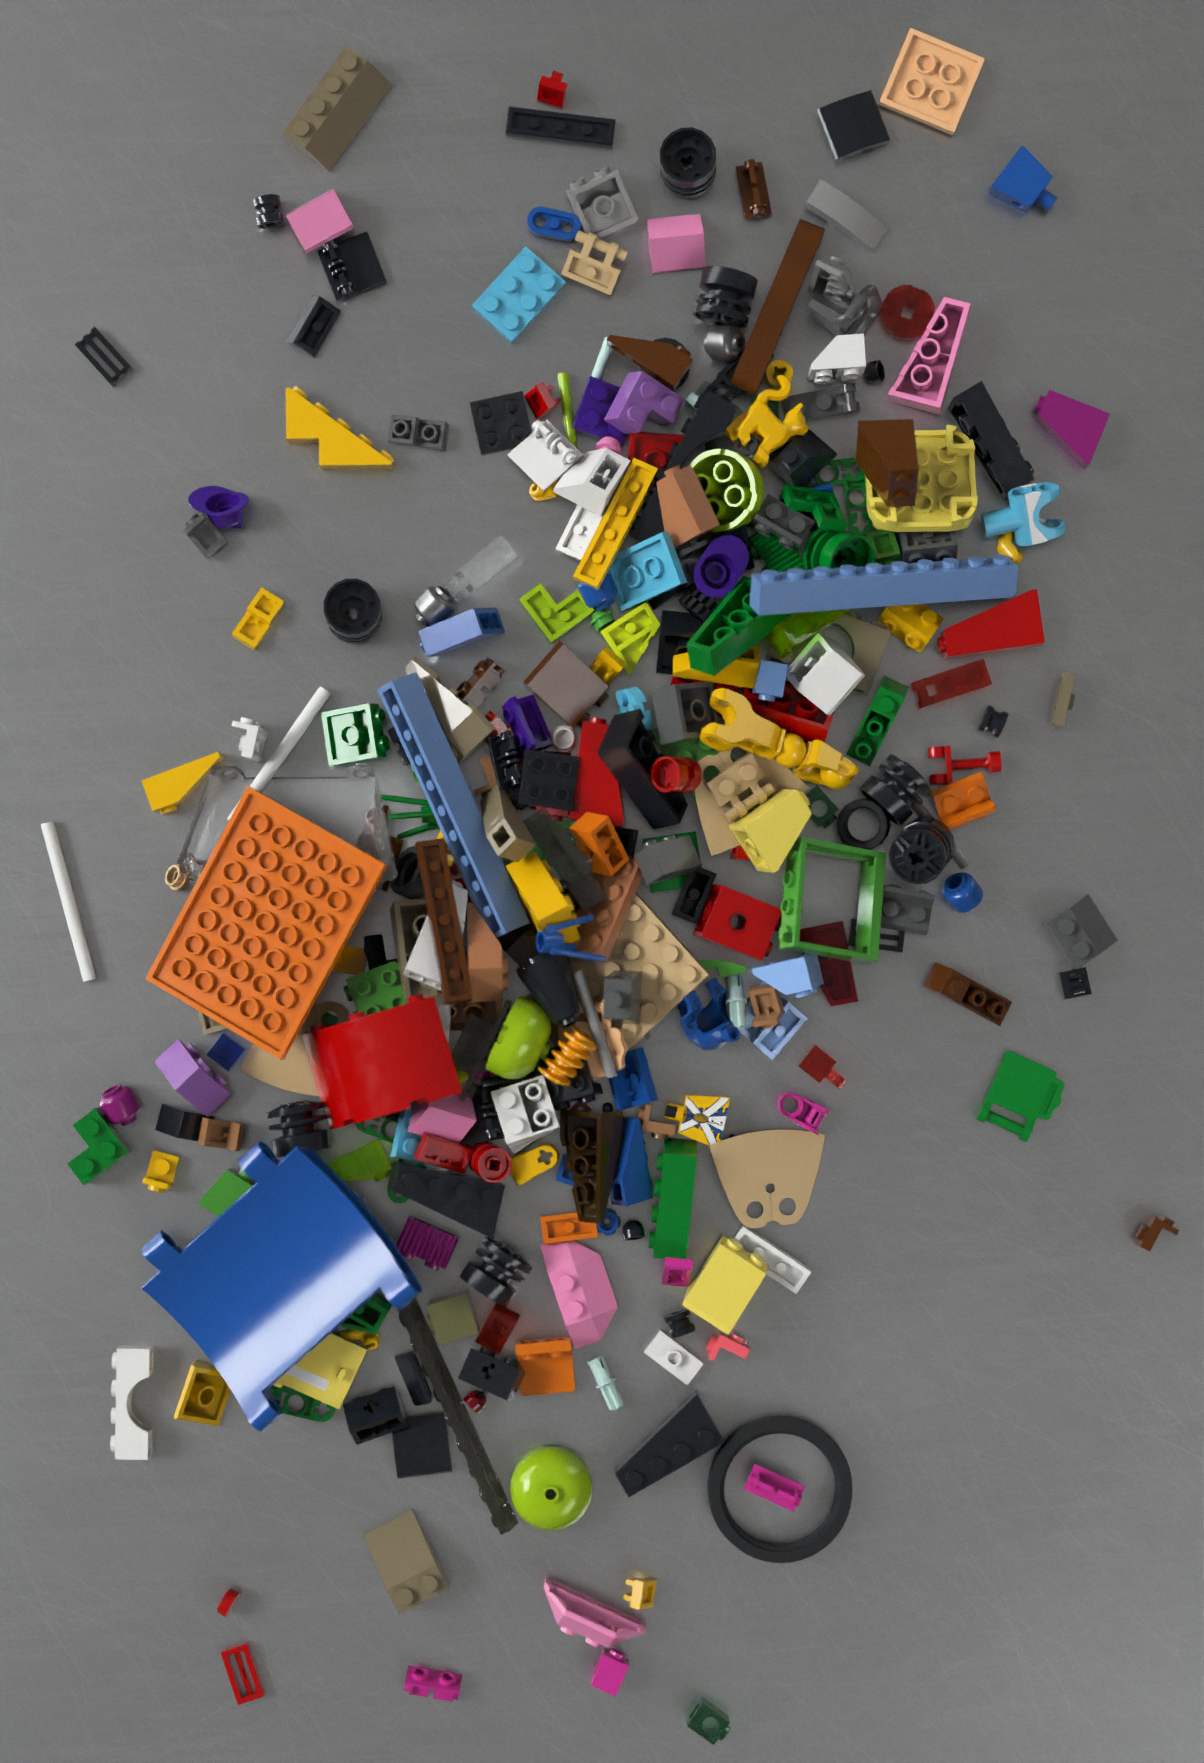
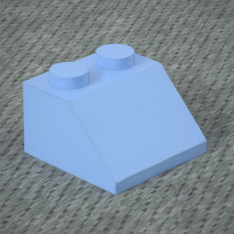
M804 954L778 960L752 969L753 975L785 995L794 993L795 998L811 995V993L817 992L816 987L824 984L818 957L813 954Z

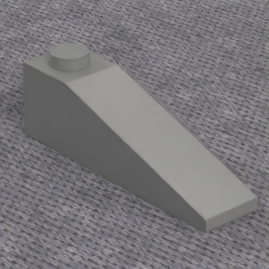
M834 256L819 258L815 264L808 291L848 310L857 297L848 267L844 266L845 263Z

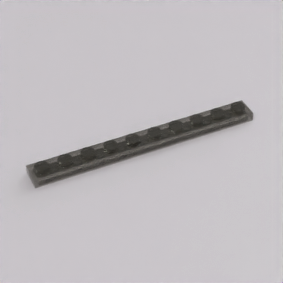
M414 1298L402 1310H398L399 1320L406 1327L411 1337L410 1344L422 1361L423 1373L426 1377H429L432 1383L435 1399L443 1407L445 1421L453 1429L456 1436V1445L460 1452L464 1453L468 1462V1471L475 1478L479 1486L480 1498L487 1504L490 1510L491 1522L494 1527L498 1528L500 1535L511 1531L518 1524V1521L416 1298Z

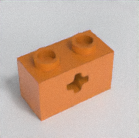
M586 812L569 828L590 872L613 876L630 860L609 816Z

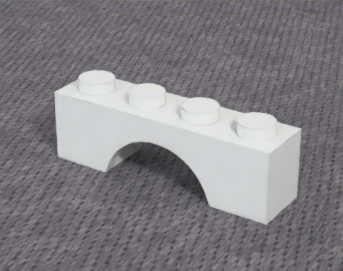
M121 1345L117 1348V1352L112 1354V1369H116V1380H112L111 1394L112 1397H116V1407H112L111 1424H115V1435L111 1436L110 1449L111 1452H115V1459L148 1460L152 1456V1428L143 1424L135 1416L131 1405V1396L136 1384L153 1374L154 1346Z

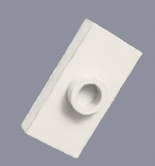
M662 1330L658 1331L644 1350L645 1354L686 1385L691 1382L704 1364V1362L670 1338Z

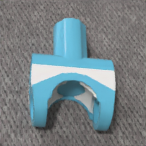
M1044 482L1011 489L1008 492L1010 507L981 513L985 536L991 537L1014 531L1015 543L1019 546L1039 544L1061 536L1066 531L1063 520H1050V518L1039 517L1041 508L1060 496L1059 485Z

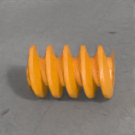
M571 1025L575 1031L574 1034L564 1033L569 1040L567 1043L558 1041L562 1049L561 1052L554 1049L551 1050L555 1059L545 1058L544 1061L549 1066L548 1069L538 1067V1070L546 1078L557 1085L568 1086L571 1083L568 1076L575 1077L577 1075L575 1068L581 1069L584 1066L581 1059L588 1060L591 1057L588 1050L595 1051L597 1049L593 1039L575 1025Z

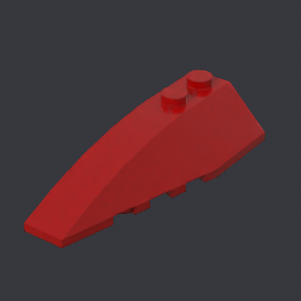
M673 676L670 685L708 681ZM785 681L783 696L781 698L775 697L774 702L759 700V694L752 693L753 688L713 683L714 690L725 688L743 695L751 704L752 710L756 715L775 723L781 729H785V734H796L804 740L805 744L808 741L812 742L814 740H821L825 743L834 712L831 715H827L797 691L791 682Z

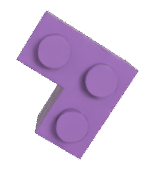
M643 371L630 372L627 374L604 420L624 434L639 433L647 417L657 424L673 423L685 399Z
M177 1039L154 1062L174 1090L208 1117L231 1095L225 1087L228 1082L218 1071L214 1073L210 1071L212 1068L204 1059L198 1058L201 1053L191 1043L186 1046Z

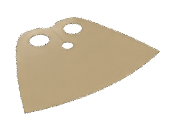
M732 749L719 752L713 756L706 755L698 761L702 771V780L694 792L701 825L711 856L740 845L728 826L735 820L729 822L724 815L732 807L728 802L723 806H718L704 784L706 781L703 778V771L709 765L717 767L719 772L734 763L730 757ZM751 753L765 777L757 782L760 788L770 783L775 792L780 789L798 790L799 792L802 791L805 794L809 789L800 778L794 776V773L789 768L777 763L775 758L768 760L765 757ZM747 788L737 797L742 802L752 794Z
M330 1001L322 1004L314 1003L313 1006L315 1007L310 1010L284 1060H280L264 1049L252 1044L239 1070L255 1079L283 1090L319 1096L302 1035L309 1031L308 1027L321 1024L323 1014L328 1011L336 1013L338 1016L337 1024L349 1021L346 1009L341 1004Z
M765 1130L734 1136L709 1145L725 1193L736 1216L745 1227L760 1228L771 1221H776L781 1225L797 1223L802 1218L809 1203L818 1173L825 1134L819 1133L816 1135L813 1132L802 1130ZM771 1183L774 1185L775 1189L772 1193L766 1191L767 1184ZM785 1198L793 1199L796 1205L794 1212L790 1215L782 1214L779 1209L780 1202ZM753 1201H758L763 1206L762 1215L756 1219L749 1217L747 1214V1207Z

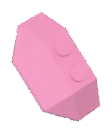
M576 1241L540 1245L547 1272L574 1348L578 1349L601 1341L618 1308L601 1255Z
M546 1577L544 1581L545 1593L557 1625H560V1629L566 1634L575 1636L577 1633L586 1637L585 1641L592 1646L600 1648L603 1645L608 1648L645 1633V1622Z

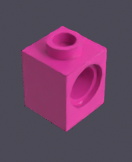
M613 1648L610 1651L603 1649L591 1677L590 1685L616 1697L629 1667V1660L625 1658L626 1655Z

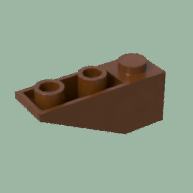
M936 962L923 987L998 1026L1001 1025L1012 1004V1001L954 969Z

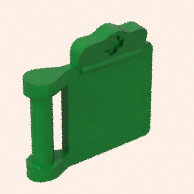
M1007 1051L976 1120L983 1123L986 1120L1019 1135L1020 1140L1027 1142L1037 1117L1044 1120L1050 1119L1054 1109L1061 1104V1092L1064 1089V1083L1055 1078V1071L1012 1051ZM992 1103L1027 1118L1025 1125L1023 1126L990 1111Z

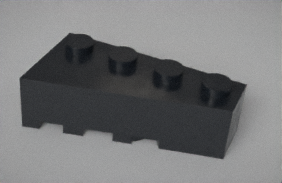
M980 381L953 397L947 409L961 432L970 440L973 439L975 445L974 453L1003 500L1008 498V492L1013 488L1031 484L1034 480V469L1029 461L1024 460L1021 455L1019 444L1011 436L1005 421L999 414L983 382Z
M641 709L614 715L597 754L653 829L680 824L688 803L682 792H661L652 784L651 768L654 762L664 755L663 753H657L652 743L655 737L651 729L646 730L641 721L644 718Z
M696 1390L615 1468V1475L628 1497L633 1496L724 1443L722 1434Z

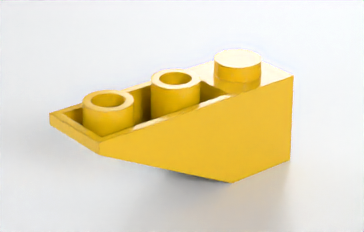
M752 646L715 676L691 669L688 652L674 655L673 676L753 688L760 665V646Z

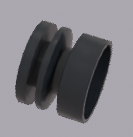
M693 127L680 128L671 132L663 140L660 148V173L664 186L672 194L682 198H695L704 194L713 185L716 177V147L712 139L704 131ZM689 165H692V166H693V169H692V168H688L687 170H684V169H683V166L686 167V168L689 167Z
M722 266L703 267L699 288L709 294L697 295L696 302L698 305L694 306L693 316L714 326L727 325L737 326L739 329L747 328L749 318L746 315L750 314L751 307L742 301L754 300L758 280L754 276L737 269Z
M344 579L335 583L327 591L323 601L324 615L330 631L339 640L347 643H362L371 639L378 632L382 623V607L376 590L369 583L360 579ZM351 609H356L358 613L356 619H352L350 615Z
M890 754L886 758V762L893 770L881 764L878 768L885 777L882 781L871 775L861 785L859 790L865 798L880 803L889 814L890 821L901 827L913 814L906 802L910 800L920 806L923 801L916 792L927 798L932 793V790L915 768Z
M931 817L916 818L908 822L891 843L889 850L890 865L896 875L904 881L912 884H927L936 879L952 859L955 850L954 836L948 826L938 819ZM917 850L921 852V858L916 856Z
M299 1101L280 1105L278 1108L266 1112L267 1119L276 1117L280 1119L279 1124L268 1126L269 1130H282L283 1136L271 1140L273 1153L276 1158L285 1157L296 1146L309 1148L313 1151L331 1147L328 1130L315 1129L314 1125L325 1120V1115L315 1117L312 1115V1110L324 1108L323 1101Z
M485 1236L481 1243L490 1252L477 1248L475 1252L483 1260V1263L479 1264L469 1260L460 1274V1278L490 1300L507 1307L517 1293L515 1288L508 1282L512 1279L523 1283L525 1278L516 1270L519 1269L529 1274L533 1267L518 1251L509 1245Z

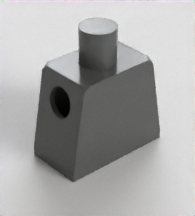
M614 970L605 978L604 1019L612 1023L640 1024L641 971Z

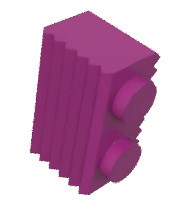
M410 1215L396 1247L400 1249L402 1256L414 1260L415 1256L425 1260V1266L439 1271L440 1267L443 1269L447 1268L460 1237Z

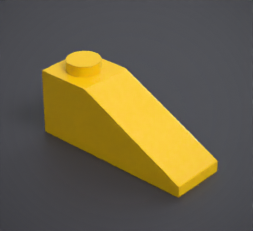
M216 752L141 780L152 811L156 813L161 812V815L176 811V805L182 804L223 760L222 754Z

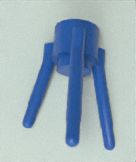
M593 915L560 924L547 925V930H541L537 933L536 946L540 953L565 955L602 962L606 960L605 956L573 951L577 948L576 944L564 943L563 934L558 933V930L593 920Z

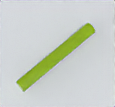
M568 372L558 374L565 435L578 449L576 430L571 428L574 421L569 375Z

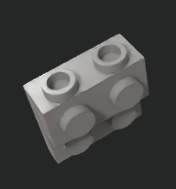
M609 166L595 171V177L588 181H585L583 177L569 184L571 189L565 191L584 233L589 234L591 232L596 234L598 239L639 220L618 170L615 168L610 170Z

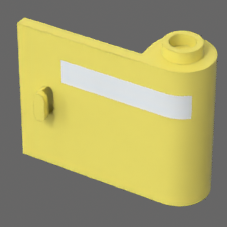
M331 1333L273 1385L279 1388L285 1385L340 1409L367 1352V1348Z

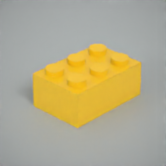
M534 851L524 856L519 862L514 861L506 865L518 898L538 932L547 930V925L560 924L577 919L575 913L571 912L575 909L569 896L561 894L563 888L557 877L552 878L550 876L552 871L546 859L540 860ZM580 924L558 930V933H562L564 936V943L571 944L580 939L577 931Z

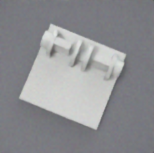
M538 419L532 425L534 431L507 456L544 491L584 455L548 420L541 422Z

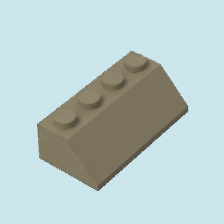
M345 45L283 131L286 142L328 172H331L388 93L392 84L367 59Z

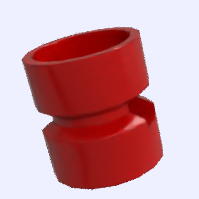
M663 756L654 762L651 768V780L655 788L661 792L690 793L700 785L702 771L698 762L693 758Z
M489 1141L473 1146L475 1150L468 1165L470 1170L487 1182L498 1183L510 1174L512 1160L505 1150Z

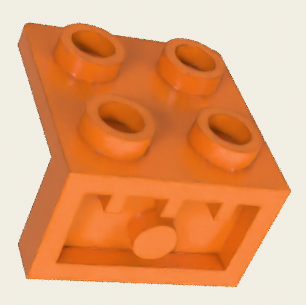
M570 1336L516 1341V1356L518 1363H520L518 1369L525 1372L520 1384L522 1396L575 1391Z

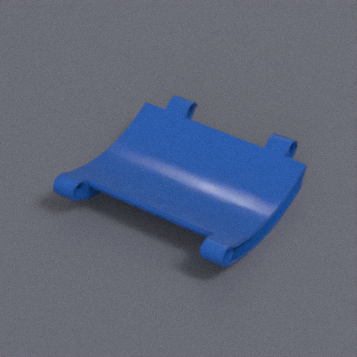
M259 1141L238 1160L242 1170L256 1183L184 1249L180 1246L177 1247L174 1240L162 1230L142 1247L144 1257L159 1270L142 1286V1290L161 1305L199 1345L226 1381L250 1424L256 1430L263 1432L283 1415L272 1394L274 1390L271 1387L278 1379L380 1289H382L387 1300L396 1309L402 1310L422 1292V1287L408 1263L376 1218L348 1185L312 1149L296 1146L279 1162L268 1145Z

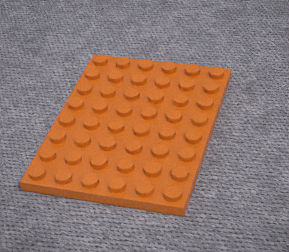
M247 786L145 979L280 1060H284L388 865L258 790Z

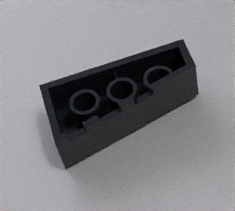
M393 1160L388 1188L485 1236L494 1238L505 1188L504 1184L500 1182L490 1183L479 1177Z

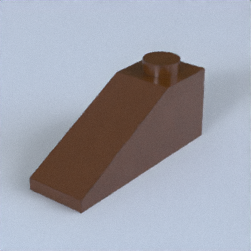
M609 335L607 338V346L672 391L676 389L692 366L693 359L690 357L691 353L680 345L675 347L670 343Z

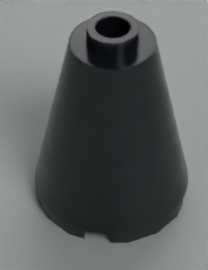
M542 953L529 959L531 965L524 968L522 964L516 969L520 980L555 1026L561 1025L562 1028H567L577 1023L576 1018L580 1016L569 956Z

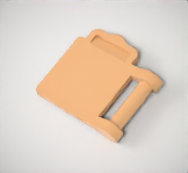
M602 999V1002H593L596 1012L602 1013L600 1024L616 1071L622 1070L625 1067V1055L628 1050L624 1041V1031L621 1027H612V1022L603 1018L604 999ZM578 1002L580 1013H585L582 1002ZM577 1021L574 1025L587 1033L594 1041L588 1021ZM559 1025V1040L567 1043L569 1040L564 1033L574 1034L575 1031L571 1026L562 1028ZM588 1050L591 1056L588 1059L591 1076L606 1077L598 1050Z

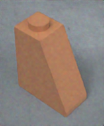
M677 465L664 472L666 477L656 482L664 532L669 531L673 545L677 548L687 542H691L720 524L692 465L683 469Z

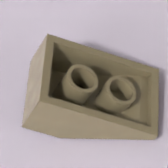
M413 1509L364 1534L386 1590L399 1614L448 1590L450 1581Z

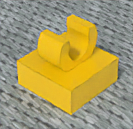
M606 646L589 668L609 686L627 664Z
M648 1577L626 1580L625 1584L633 1587L632 1594L623 1595L626 1601H631L630 1607L638 1610L652 1608L657 1580Z

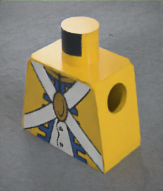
M685 1094L683 1105L667 1102L664 1118L679 1121L677 1130L679 1134L709 1146L722 1139L730 1097Z

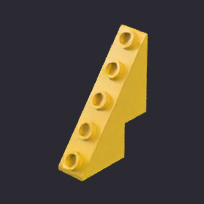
M294 386L293 389L286 387V439L289 444L319 443V466L321 470L394 469L392 463L395 459L384 450H381L380 453L371 447L373 443L364 435L355 436L349 431L351 426L342 419L333 420L328 416L329 410L320 403L311 404L306 400L308 395L298 387Z

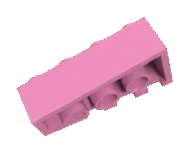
M947 297L943 298L926 327L923 336L916 344L912 355L902 368L898 379L888 392L889 402L941 415L970 317L971 303Z

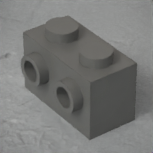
M674 834L664 838L662 842H658L657 839L648 841L642 845L643 849L634 855L646 885L685 876L702 865L690 835L678 838V835Z

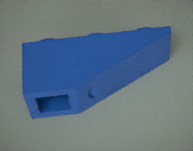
M623 1117V1140L610 1192L611 1205L630 1206L653 1198L652 1180L649 1176L648 1156L644 1147L640 1118Z

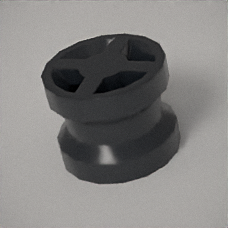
M988 705L981 718L978 730L982 732L989 731L992 733V736L999 738L1009 713L1005 711L997 712L993 706Z
M682 1309L663 1317L665 1323L669 1325L670 1330L668 1333L670 1338L680 1337L696 1330L694 1324L690 1322L689 1309Z

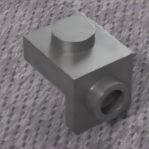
M204 513L200 516L195 514L185 523L186 528L183 529V532L207 559L228 542Z

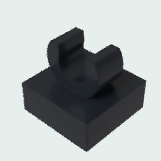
M1086 967L1058 973L1063 1000L1092 994Z

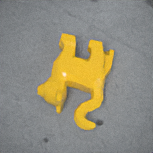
M781 374L777 376L781 389H765L759 393L749 409L744 414L736 417L724 431V434L732 442L739 438L743 446L750 441V434H753L761 441L752 459L760 468H763L768 463L769 454L784 446L791 436L805 435L809 429L806 425V417L800 411L803 407L802 403L786 413L782 422L768 407V400L781 401L788 398L791 393L792 384L790 380Z

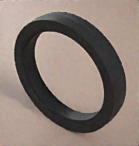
M780 1415L758 1418L735 1430L717 1451L711 1464L707 1484L710 1510L722 1534L730 1543L745 1554L772 1563L800 1561L815 1555L827 1547L839 1534L846 1522L851 1507L853 1491L850 1468L837 1443L821 1428L806 1420ZM770 1434H790L811 1442L826 1456L835 1477V1498L826 1520L811 1535L787 1544L763 1542L744 1532L731 1517L724 1497L725 1477L734 1457L744 1446L753 1440Z

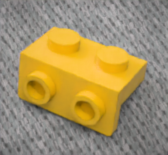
M924 604L887 606L877 621L887 625L886 630L891 631V634L920 653L944 618Z

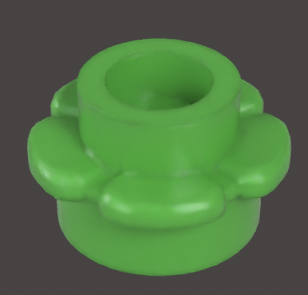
M604 608L596 611L591 615L592 621L590 626L594 627L597 632H600V630L615 621L612 616L613 611H606Z

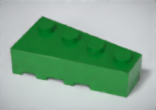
M743 576L687 643L690 668L715 676L788 620L794 613L758 615L750 606L751 578Z
M668 1137L667 1140H664L663 1154L658 1153L656 1170H661L660 1180H655L654 1196H658V1206L652 1207L651 1222L656 1223L655 1232H650L648 1248L653 1249V1258L686 1259L697 1163L696 1140Z

